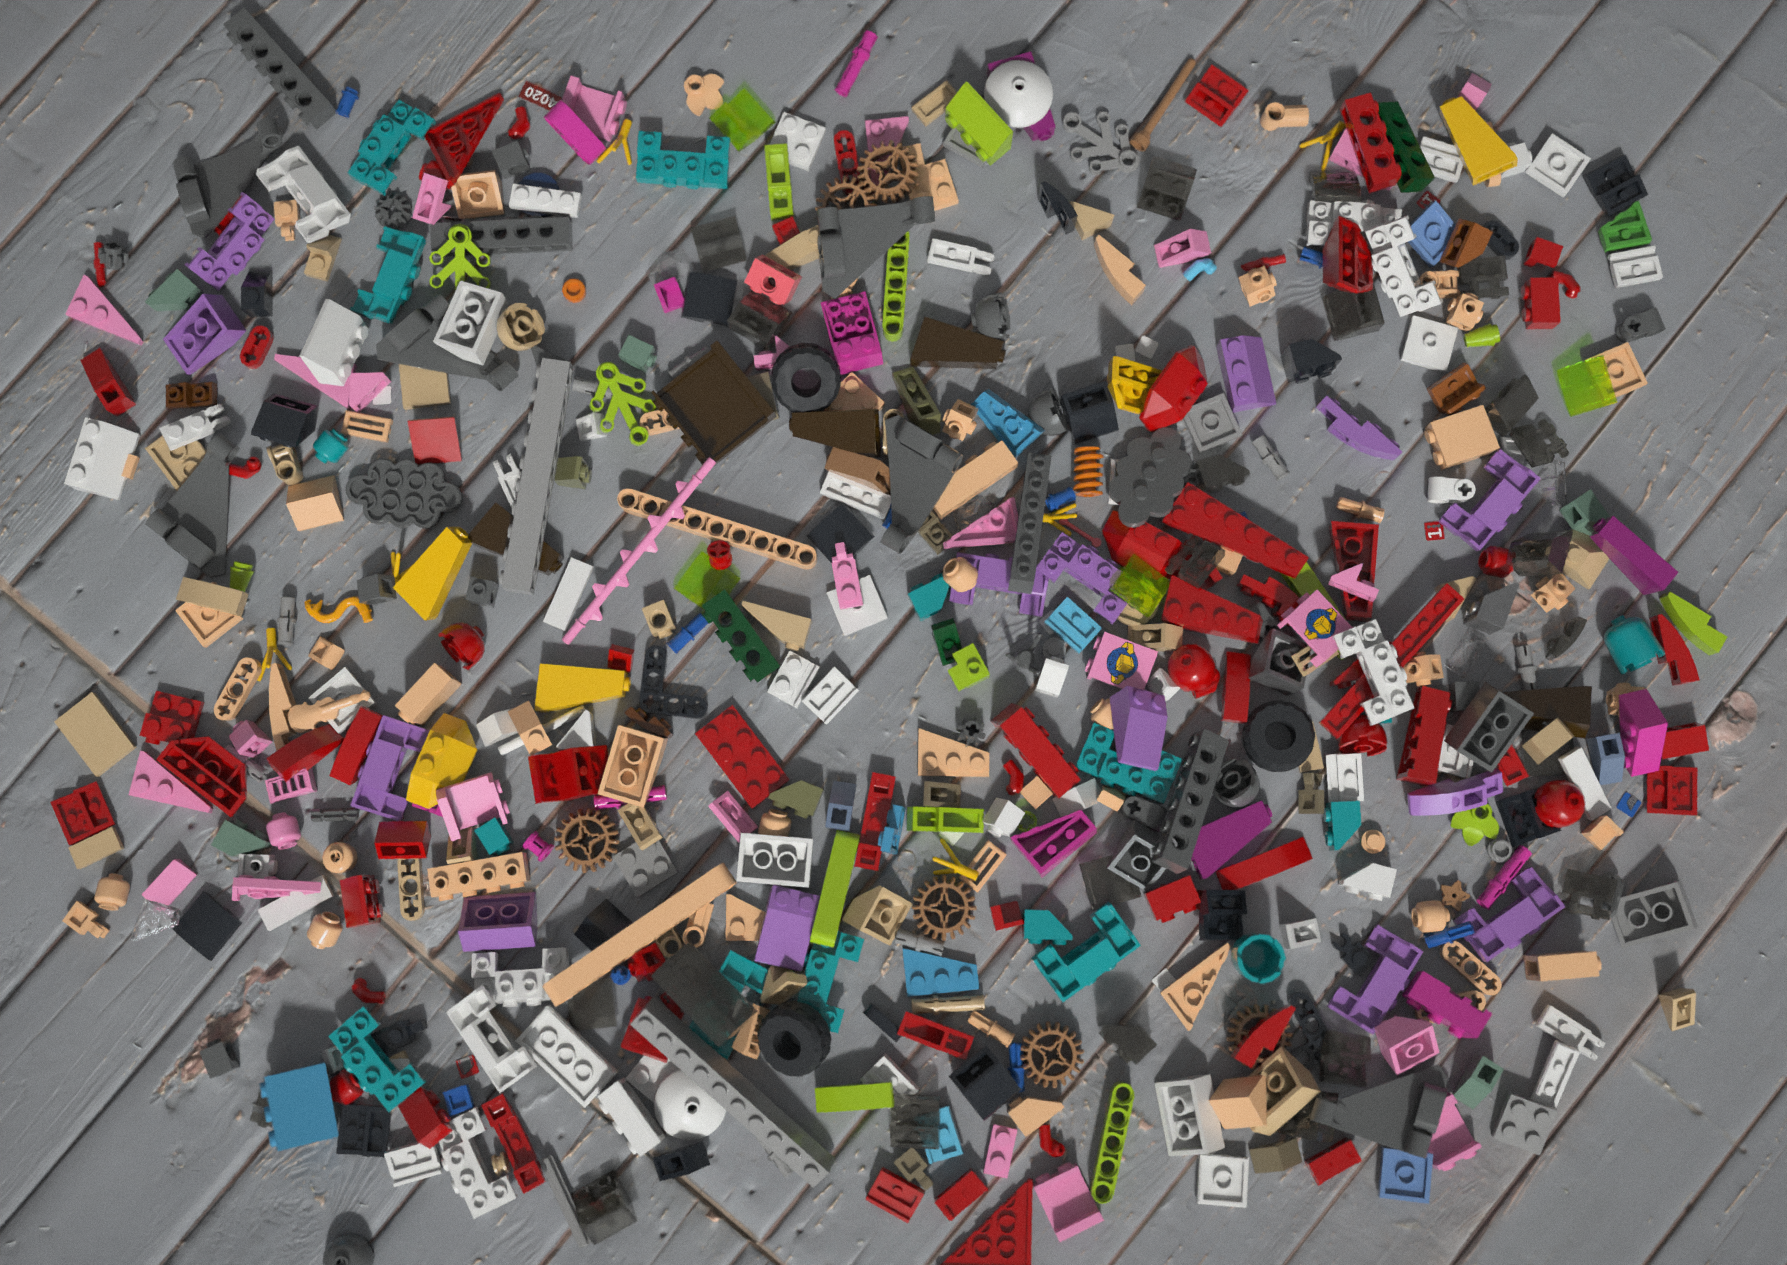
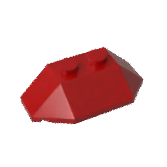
M1341 216L1336 218L1323 248V283L1350 293L1369 292L1373 289L1372 253L1366 240L1360 233L1359 225Z
M1189 345L1187 348L1175 352L1149 389L1144 403V410L1139 417L1148 431L1154 432L1159 428L1182 421L1207 386L1208 381L1204 360L1195 346Z
M1112 511L1102 529L1112 561L1153 583L1171 579L1172 575L1176 577L1184 576L1196 555L1180 540L1147 522L1140 527H1127L1119 520L1118 511Z
M209 736L171 740L156 759L230 817L236 813L247 798V765Z

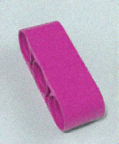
M559 100L545 114L544 119L588 165H591L606 149L603 143L563 101Z

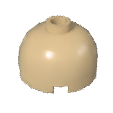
M515 303L501 313L497 321V334L501 342L508 348L516 351H526L541 342L542 334L545 332L544 322L538 311L526 307L527 304Z

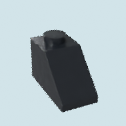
M272 271L247 273L241 286V310L250 318L273 317Z
M703 1141L686 1145L652 1158L659 1181L688 1175L710 1165Z

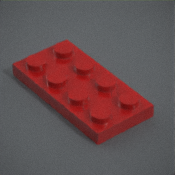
M733 705L695 733L752 809L768 798L770 793L777 791L790 781Z

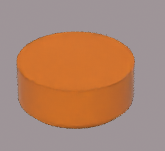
M572 278L563 284L562 292L569 302L578 303L585 298L586 288L581 280Z

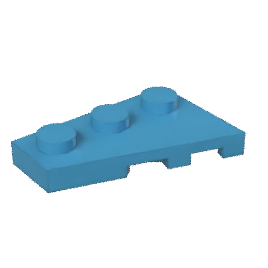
M990 389L984 391L971 404L979 409L977 412L978 416L998 442L1003 441L1015 458L1045 431V429Z
M902 948L907 997L979 989L976 964Z

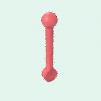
M1059 519L1060 525L1068 526L1092 542L1093 547L1097 548L1101 545L1099 538L1091 537L1068 522V519Z

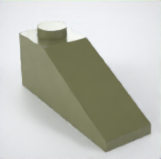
M909 367L893 372L892 377L909 421L932 435L940 433L941 413L915 368Z

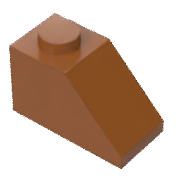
M1459 218L1439 262L1457 268L1463 266L1483 254L1493 232L1475 222Z

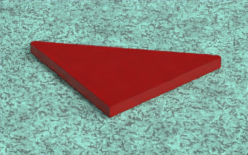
M497 93L434 126L424 135L451 187L456 184L502 105L504 99L501 93Z
M1028 1178L940 1265H1031L1033 1179Z

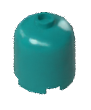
M1622 615L1611 621L1613 626L1608 628L1604 634L1605 645L1621 675H1625L1628 671L1627 669L1633 672L1652 662L1651 659L1656 657V654L1658 657L1666 654L1648 624L1640 617L1626 619Z
M1245 934L1236 940L1231 951L1232 963L1237 972L1252 982L1262 984L1271 982L1280 976L1284 961L1286 960L1284 948L1278 940L1265 934Z

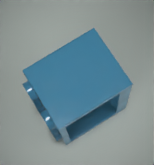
M325 1063L263 1077L264 1082L259 1083L261 1097H266L268 1106L263 1107L266 1122H271L272 1131L268 1132L270 1147H276L277 1151H282L339 1137Z

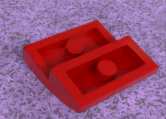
M1211 65L1184 102L1222 128L1248 94L1249 90L1214 65Z
M1660 766L1659 771L1647 773V813L1697 816V768Z
M97 781L73 790V793L50 802L69 846L77 844L115 825Z

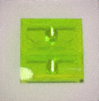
M743 88L729 103L725 102L709 117L725 137H730L732 145L739 152L753 143L776 123L746 88Z
M1604 355L1556 370L1570 417L1617 403Z
M700 551L673 589L703 609V604L724 589L730 594L741 578L727 568L724 570L712 568L709 556Z
M1133 554L1110 590L1148 618L1166 593L1170 580Z

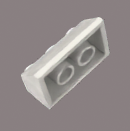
M460 281L433 342L463 360L484 365L497 335L498 318L510 306L502 292Z
M325 299L300 353V357L319 383L344 386L351 374L356 358L360 354L364 340L368 336L369 329L359 315L330 299Z
M85 417L64 484L76 490L120 501L127 479L121 475L128 454H135L140 434L107 422Z
M741 833L736 881L810 888L813 839Z
M1210 1074L1187 1076L1155 1083L1169 1156L1209 1154L1225 1148L1220 1121L1209 1102L1214 1093Z
M625 1077L618 1080L598 1096L600 1100L598 1105L605 1114L609 1113L614 1119L612 1122L614 1128L619 1134L623 1133L628 1139L626 1144L634 1155L638 1153L641 1157L667 1137Z

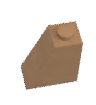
M832 448L831 453L826 459L824 467L826 470L891 496L889 468L882 461L843 449Z

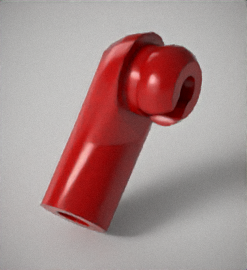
M522 106L515 109L517 121L508 130V135L513 140L522 138L530 129L526 107Z
M1556 270L1552 271L1550 277H1558V283L1567 288L1565 295L1572 299L1577 298L1578 292H1581V286L1570 274Z
M254 456L250 457L244 466L230 463L229 475L249 479L261 470L262 464L259 458Z
M1216 668L1215 677L1208 687L1201 691H1191L1195 699L1216 691L1220 680V674Z
M1011 759L1003 767L1010 775L1006 791L1009 795L1014 796L1023 789L1024 774Z
M355 979L354 985H352V993L361 1002L385 1003L386 994L384 991H370L366 987L365 979Z
M1042 1124L1039 1127L1041 1149L1052 1157L1062 1156L1065 1153V1146L1051 1137L1050 1124Z

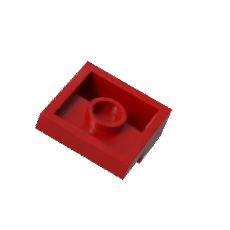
M156 691L150 713L145 714L139 736L146 737L145 742L160 745V741L169 743L171 740L195 738L204 702Z
M645 996L644 999L638 997L630 1017V1023L622 1040L621 1048L667 1063L668 1058L630 1025L639 1011L653 998L651 996ZM667 1004V1008L683 1022L684 1013L680 1012L681 1008L674 1004Z

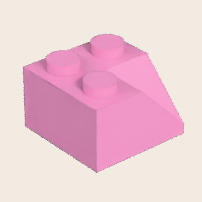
M1395 1016L1389 1020L1382 1021L1378 1026L1374 1027L1381 1054L1396 1075L1439 1053L1433 1025L1429 1021L1421 1018L1416 1020Z

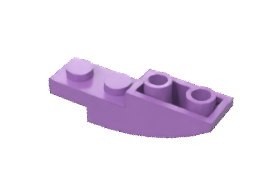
M1326 395L1316 408L1332 422L1327 430L1348 446L1365 454L1388 460H1395L1402 453L1398 443L1382 434V429L1377 424L1370 423L1367 420L1361 427L1358 424L1357 418L1343 411L1341 404L1336 399L1329 398Z
M1495 768L1492 772L1487 771L1456 783L1451 779H1447L1407 793L1409 814L1412 816L1450 814L1487 805V798L1503 793L1502 772Z

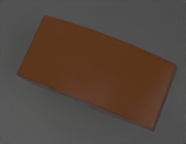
M182 382L166 385V408H203L217 405V383L190 384Z
M630 707L625 712L630 719L644 729L666 738L673 736L669 731L672 728L671 725L663 717L658 720L654 716L647 722L646 720L649 717L640 708L635 710L633 707Z

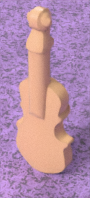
M363 690L360 694H353L337 701L326 697L321 701L317 700L313 705H309L307 702L295 705L288 712L290 726L298 733H305L311 729L314 730L318 722L336 719L339 715V709L357 704L362 700L368 701L371 694Z

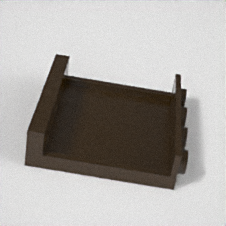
M718 340L710 345L712 350L657 393L654 390L651 392L655 397L652 402L660 412L665 409L669 415L666 420L674 430L678 427L684 433L680 436L688 447L692 445L698 451L695 456L702 465L708 457L718 464L777 417L773 409Z

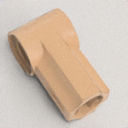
M1277 102L1270 103L1260 118L1261 126L1268 131L1276 130L1278 127L1307 126L1309 108H1307V105L1283 106ZM1269 114L1275 115L1277 119H1272Z
M708 903L689 916L686 930L683 933V941L686 946L697 949L705 943L706 933L714 909L713 904ZM691 931H698L701 935V939L697 944H690L688 941V935Z

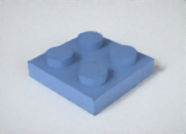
M1432 201L1410 223L1413 234H1416L1417 237L1408 241V243L1428 267H1434L1440 261L1456 226L1437 201Z
M1382 1147L1378 1197L1429 1204L1433 1154L1428 1152L1426 1159L1394 1148Z

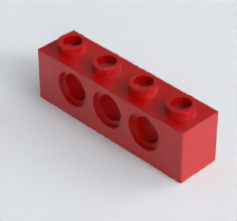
M1371 92L1344 100L1340 107V112L1368 192L1371 193L1395 186L1401 178V168L1393 157V145L1387 140L1386 125L1383 120H1380L1378 102L1376 99L1373 100ZM1360 118L1367 119L1369 124L1362 123ZM1367 139L1374 140L1377 145H1371ZM1375 160L1381 161L1384 164V166H1378L1375 163Z

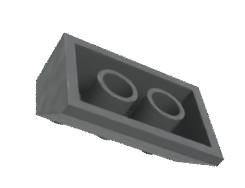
M1485 681L1444 741L1459 753L1492 772L1534 713Z

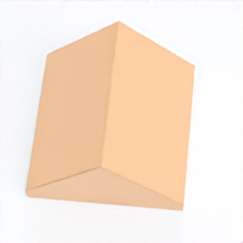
M495 170L461 174L456 184L451 187L458 218H476L505 213L502 181Z
M334 475L288 486L286 505L298 531L344 521Z
M1266 1076L1223 1079L1209 1099L1223 1128L1236 1129L1267 1126Z

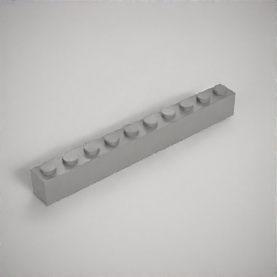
M542 358L541 365L538 364L536 369L538 384L537 387L533 388L532 392L534 407L528 414L530 429L529 433L526 432L524 437L526 452L520 459L522 474L521 478H518L516 482L518 497L517 501H514L512 505L514 519L513 524H510L507 534L510 542L509 547L505 548L503 555L506 565L505 570L501 571L499 583L502 584L501 588L508 592L534 595L574 370V367L568 361Z
M653 997L639 1011L630 1025L814 1188L830 1172L835 1157L656 997Z

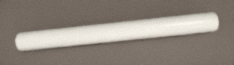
M581 705L542 726L545 732L548 733L580 717L586 709L584 705ZM519 736L498 747V750L503 756L521 747L524 743Z

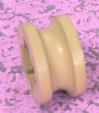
M503 1151L500 1153V1156L492 1155L491 1160L495 1174L501 1176L502 1172L510 1173L511 1168L507 1154Z

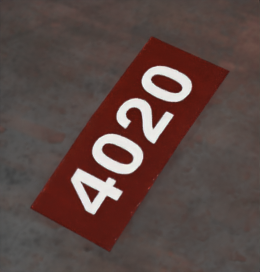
M528 81L525 82L518 96L546 110H550L559 100L562 101V97Z

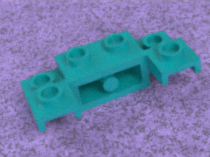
M398 100L387 116L383 114L380 119L375 121L371 133L361 141L358 150L360 155L347 172L348 175L360 184L385 196V191L391 182L397 179V176L390 172L389 168L412 137L410 133L424 141V135L432 124L435 125L436 121L416 107L414 109L403 101Z
M639 131L637 143V183L663 184V186L668 188L685 186L693 190L699 189V187L728 189L730 137L707 136L706 153L661 150L662 132Z
M384 226V233L376 248L386 252L387 255L372 291L374 293L358 289L357 292L359 294L354 306L350 310L370 319L375 318L393 324L400 305L404 306L405 301H408L411 297V286L414 279L416 280L419 277L421 271L418 261L427 241L418 234L398 231Z
M1093 723L1075 767L1084 773L1101 779L1100 783L1110 788H1114V785L1123 788L1122 792L1132 797H1136L1138 794L1157 803L1164 804L1183 759L1162 751L1159 769L1156 771L1119 763L1117 752L1109 749L1114 738V731Z
M1109 901L1089 915L1099 931L1060 958L1054 947L1049 944L1031 957L1036 967L1062 1002H1065L1085 986L1092 985L1097 980V977L1104 972L1114 969L1119 961L1141 946Z
M840 931L837 933L834 948L813 943L811 952L806 953L803 967H806L804 975L807 978V985L799 990L797 999L798 1002L806 1003L817 1010L827 1022L829 1031L837 1034L845 1009L828 1005L827 1001L839 958L858 962L865 940L864 938Z
M730 950L718 974H712L706 985L710 989L705 997L701 995L694 1008L698 1011L689 1026L691 1030L725 1059H728L732 1053V1044L737 1035L723 1027L745 986L762 994L769 970L733 950Z
M365 1005L328 1037L343 1054L341 1058L343 1059L345 1069L350 1073H354L359 1079L358 1084L361 1089L369 1092L371 1095L374 1093L387 1111L390 1112L427 1081L415 1070L412 1062L399 1071L371 1035H369L381 1023L375 1020Z

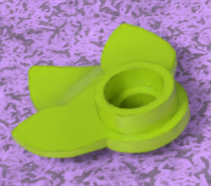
M1488 803L1479 807L1483 811L1481 816L1476 815L1475 810L1477 808L1455 812L1451 819L1450 827L1462 829L1463 839L1468 846L1477 844L1484 835L1490 839L1497 838L1499 825L1492 817V809Z

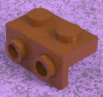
M1462 363L1429 386L1427 391L1438 412L1455 414L1462 409L1464 404L1477 399L1486 387L1484 384L1477 382L1468 363Z

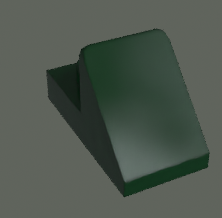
M951 618L931 625L932 637L942 666L954 663L955 660L952 654L962 649L955 621Z

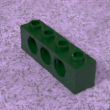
M1378 102L1380 120H1383L1386 125L1387 140L1392 143L1394 148L1393 157L1401 168V178L1397 182L1401 193L1421 192L1435 179V176L1399 102Z
M725 589L702 605L704 611L701 614L708 624L713 622L718 630L715 633L721 642L727 641L732 648L729 650V653L736 662L742 661L746 667L742 671L750 682L755 679L758 683L780 667ZM722 612H728L732 615L730 624H720L718 617ZM736 631L745 633L746 640L743 644L738 645L733 642L732 636ZM750 650H755L760 654V660L755 664H751L746 660V654Z

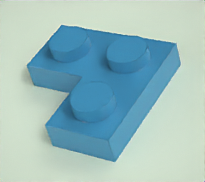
M893 805V809H889L886 821L889 827H885L884 832L881 831L879 835L878 846H881L880 851L897 855L905 817V807Z

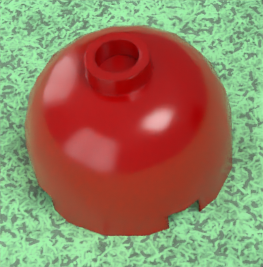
M462 622L453 623L438 634L439 637L443 636L444 638L441 644L456 663L460 659L465 664L462 668L466 670L476 665L484 655L485 643L482 639L484 634L477 626L472 627Z
M1197 644L1180 646L1177 650L1173 651L1168 660L1167 669L1169 676L1184 692L1204 690L1215 677L1214 658L1207 649Z
M1359 715L1338 738L1340 752H1367L1368 757L1386 751L1387 736L1381 723L1370 726L1368 716Z
M1566 780L1549 781L1541 785L1535 793V799L1537 798L1536 813L1547 826L1558 828L1570 826L1580 820L1585 811V797L1581 789L1572 782Z

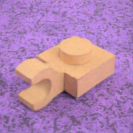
M296 200L274 202L275 224L281 227V236L285 237V241L295 240L294 225L296 221L300 220L299 204Z
M76 901L62 920L80 935H85L89 931L96 938H105L110 931L107 927L95 921L99 914L81 901Z

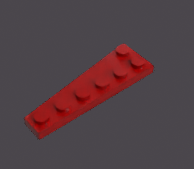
M1189 482L1174 502L1171 512L1162 521L1171 527L1203 538L1202 540L1222 546L1226 550L1243 555L1256 563H1262L1264 566L1296 579L1309 559L1308 556Z

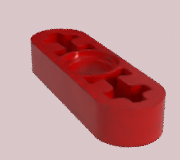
M841 130L834 136V148L840 181L843 183V175L847 176V178L848 175H852V177L857 178L856 185H858L860 181L857 176L860 175V172L857 170L859 163L854 137L851 132ZM841 138H845L848 141V152H843V145L840 143ZM846 158L852 159L855 163L850 169H846L841 165L842 161ZM852 189L842 190L847 196L853 192Z

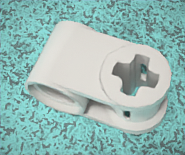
M1428 478V502L1465 503L1473 497L1476 491L1474 483L1468 479ZM1461 487L1463 491L1467 492L1464 496H1462V492L1458 491Z

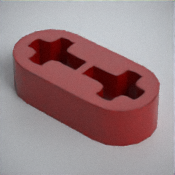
M260 325L254 327L240 352V361L246 367L257 369L263 364L274 341V336L268 328ZM264 334L267 337L265 340H259L257 336ZM254 354L256 356L255 361L247 359L248 355Z

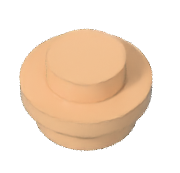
M1378 830L1366 831L1361 837L1362 848L1371 854L1379 853L1385 846L1384 835Z

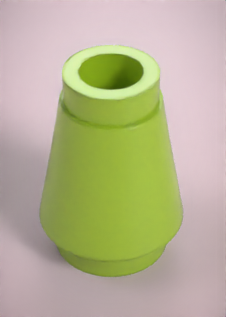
M1489 323L1463 334L1466 348L1495 346V343L1500 342L1497 324L1491 325Z
M234 561L233 566H230L229 588L245 592L254 573L252 571L253 565Z

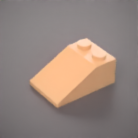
M618 725L598 794L644 808L660 767L668 738L625 725Z

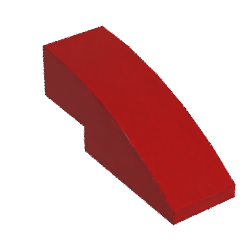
M1663 614L1650 617L1651 631L1666 653L1662 657H1658L1656 654L1658 664L1668 663L1672 686L1700 681L1690 650L1678 631Z
M1226 652L1220 721L1241 724L1247 722L1250 679L1248 676L1251 666V654Z
M364 706L360 707L338 751L329 775L330 777L350 786L358 781L359 770L364 764L365 759L368 758L366 751L370 742L374 741L383 716L382 714Z
M327 724L292 740L266 759L271 768L287 782L303 768L307 771L342 744L344 738L330 724Z
M1287 1004L1259 1021L1239 1042L1231 1057L1252 1068L1263 1047L1273 1051L1296 1008Z
M908 1011L905 1012L897 1033L900 1036L964 1060L967 1058L974 1039L973 1035Z

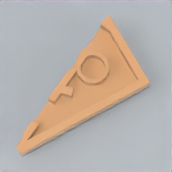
M726 894V941H759L765 912L731 894Z
M1228 942L1159 992L1187 1031L1192 1029L1193 1023L1204 1005V1000L1209 994L1217 974L1228 956V951L1231 947Z

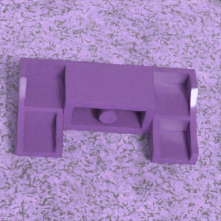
M241 192L240 195L242 197L236 205L228 209L236 217H234L208 252L198 247L197 250L199 252L189 264L187 262L185 264L186 267L218 291L232 273L237 276L240 271L245 269L249 259L254 253L259 251L261 244L265 240L261 236L274 221L271 215L243 192Z
M1501 449L1497 450L1483 467L1497 480L1472 510L1467 513L1459 505L1452 503L1438 520L1454 536H1459L1475 551H1480L1496 531L1500 532L1507 525L1506 519L1511 513L1515 514L1523 506L1521 501L1541 479L1531 469L1518 463Z
M1062 532L1037 565L1036 571L1051 579L1053 583L1056 582L1063 571L1071 575L1102 597L1093 611L1099 613L1113 625L1139 586L1122 575L1121 571L1117 569L1119 566L1114 561L1108 558L1104 560L1098 555L1099 551L1094 547L1080 545Z
M957 552L956 558L963 557L977 568L978 578L976 585L965 592H957L951 587L949 602L972 606L976 587L1021 595L1019 613L1043 616L1049 581L1048 577L1036 571L1031 594L1008 591L1013 557H1010L1008 560H1002L995 554H985V557Z
M383 715L374 741L368 745L366 751L368 758L365 765L363 764L359 770L358 778L360 780L350 806L396 821H402L408 801L404 797L392 794V790L407 748L421 752L430 730Z
M1528 867L1511 880V883L1521 897L1489 920L1484 922L1475 908H1470L1452 921L1454 925L1471 921L1474 933L1465 936L1464 939L1470 942L1483 962H1488L1508 947L1509 949L1515 948L1522 942L1521 938L1523 936L1535 934L1542 928L1540 924L1565 908L1557 894L1544 883L1532 867Z
M1379 925L1374 927L1364 946L1379 954L1380 957L1357 995H1354L1339 986L1327 1005L1328 1008L1370 1034L1375 1033L1374 1027L1381 1023L1387 1011H1392L1398 1001L1396 996L1400 990L1403 991L1409 984L1410 978L1408 976L1423 953L1422 950Z

